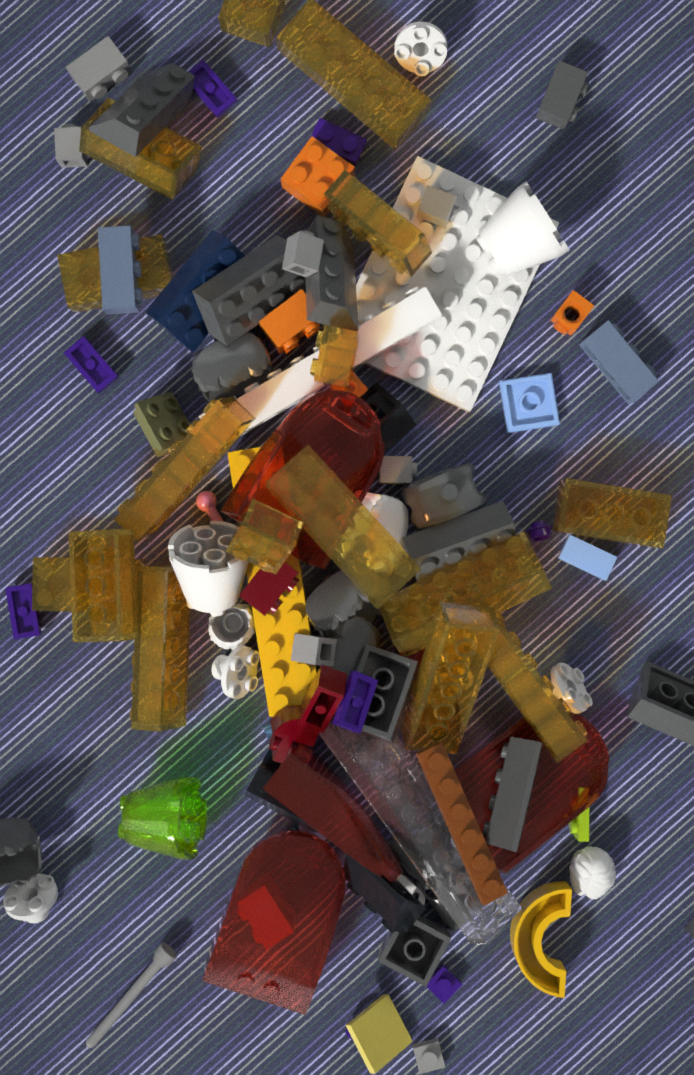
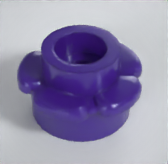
M537 521L531 523V528L527 530L531 541L537 542L551 538L550 530L553 528L551 525H546V521Z

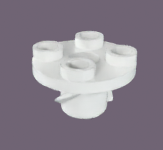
M414 22L405 26L397 35L394 55L400 65L406 70L418 76H426L444 62L447 55V40L444 33L437 26L428 22Z
M238 646L229 656L219 655L215 658L212 664V675L214 678L221 680L222 689L226 696L240 699L249 691L253 692L258 685L256 675L260 659L259 652L247 646Z
M558 663L553 666L550 673L551 684L542 689V699L547 707L552 710L567 708L571 712L579 714L592 706V698L587 693L583 684L584 675L579 668L572 669L565 663Z
M37 874L29 882L22 883L18 880L16 883H13L7 889L3 898V905L7 914L14 919L29 923H39L46 919L49 910L55 904L58 897V889L54 878L51 875Z

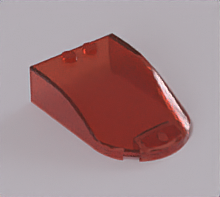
M329 390L307 396L291 410L256 453L221 511L306 565L325 569L381 468L385 442L382 441L379 428L381 424L377 415L364 400L349 392Z
M553 708L534 711L522 718L455 770L479 828L483 832L485 821H491L493 811L488 810L491 795H497L499 784H495L498 768L503 769L505 758L501 757L504 741L509 742L510 737L542 742L543 747L518 852L487 844L500 874L510 871L589 808L602 794L608 780V750L598 730L581 715ZM578 787L584 788L580 796Z
M293 741L286 759L263 789L364 867L378 876L383 874L389 881L396 882L402 875L403 868L382 832L363 805L335 770L314 752L310 746Z
M284 831L276 833L275 836L264 841H259L250 849L241 864L207 956L202 981L306 1015L331 946L346 892L344 867H342L337 853L329 844L309 833Z

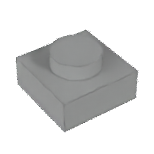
M438 1038L412 1044L419 1074L445 1068Z

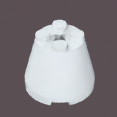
M527 181L511 193L478 230L480 234L476 236L483 250L487 253L491 251L494 257L490 261L500 275L505 273L508 276L561 257L570 251L564 240L558 243V240L562 237L536 195L529 196L533 191Z
M210 521V525L194 528L191 525H187L175 532L168 543L169 559L186 599L187 606L191 609L210 613L212 616L225 614L226 610L234 606L239 599L251 556V543L245 536V531L231 523Z

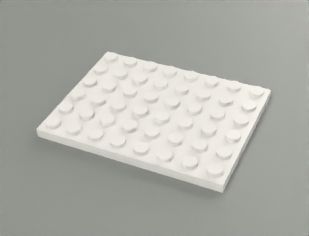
M417 156L356 284L358 321L369 314H372L373 317L383 312L381 308L393 300L399 303L406 298L404 295L406 292L417 286L420 290L424 287L428 289L442 316L365 362V364L470 413L539 265L508 276L505 273L500 275L490 261L494 257L491 251L487 253L483 250L476 236L480 234L478 230L507 198ZM427 185L457 196L455 205L459 206L454 222L448 221L446 228L416 217ZM551 219L552 222H553V224H554L555 227L557 228L558 225H559V222H557V221ZM336 328L328 344L337 340L335 335L344 329Z

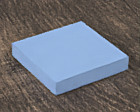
M552 373L499 381L507 433L560 425Z

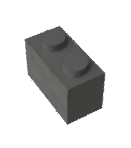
M559 60L536 119L561 129H565L568 121L573 123L579 107L575 106L578 97L583 99L589 83L585 82L588 72Z

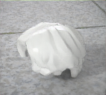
M237 604L227 609L225 614L221 616L211 615L209 617L208 631L211 641L223 649L231 648L234 650L238 646H244L252 635L255 634L254 617L248 604Z
M592 846L584 847L574 853L569 866L573 890L577 895L582 896L585 894L591 899L602 897L615 883L616 871L612 858L601 848Z

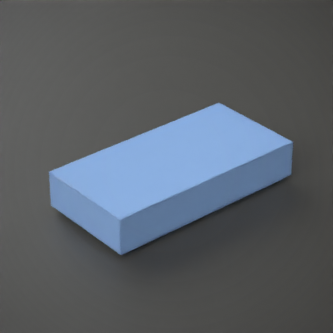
M572 535L567 536L558 555V559L604 581H607L617 559L616 556Z

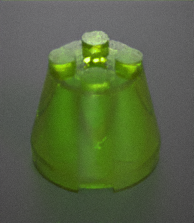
M180 777L130 791L128 795H122L120 799L122 822L118 827L119 838L125 839L129 845L176 859H195L198 856V850L196 849L199 840L205 839L207 827V803L200 796L199 788L202 785L197 777Z

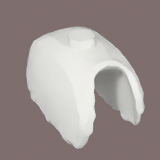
M361 492L352 497L351 501L346 505L348 515L344 520L343 535L341 537L344 545L340 546L339 550L341 561L347 566H363L364 569L372 571L374 574H385L391 572L396 567L405 546L402 537L407 536L408 510L403 502L394 497Z

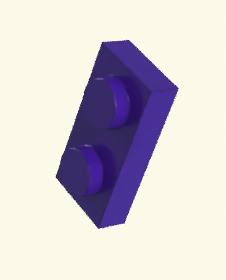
M203 59L188 71L195 76L193 91L217 119L238 103L237 98Z
M320 117L311 135L355 166L367 143L366 138Z
M84 336L63 352L98 394L119 378Z
M34 583L5 587L14 640L42 635Z
M350 670L345 694L337 708L333 724L355 733H361L378 680L358 671Z

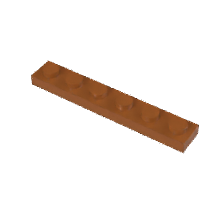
M438 742L415 753L480 903L485 906L508 894L443 743Z

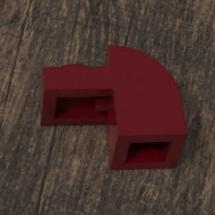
M301 705L285 707L278 711L271 719L272 736L269 741V749L272 751L273 761L284 763L293 741L314 746L319 731L298 724Z

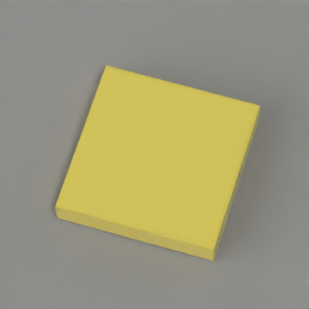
M389 994L380 996L346 1024L371 1074H376L413 1042Z

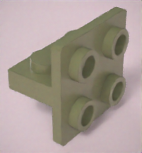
M172 392L144 399L134 404L136 410L133 411V414L157 458L166 455L178 445L196 438L191 424Z

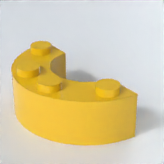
M567 881L547 883L531 891L515 910L510 927L511 947L522 973L539 990L560 998L565 997L566 969L560 960L550 958L542 951L541 941L544 931L550 923L562 917H570L572 889Z

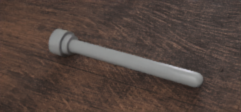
M161 943L154 951L153 962L86 1040L88 1048L96 1046L161 968L170 966L177 958V953L172 947L166 943Z

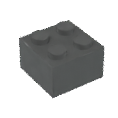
M420 916L406 934L397 931L394 933L388 932L378 951V962L427 987L451 940L450 932L433 921Z

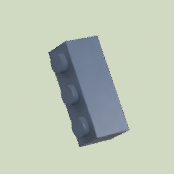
M131 226L98 227L102 309L107 314L139 313V304H143L142 288H138V278L142 277L141 262L136 259V251H140L139 234H135Z
M608 320L583 340L579 346L627 404L630 405L659 382L656 378L657 373L649 364L645 365L639 358L640 353L637 348L631 343L628 344L622 337V330L615 323L611 324Z

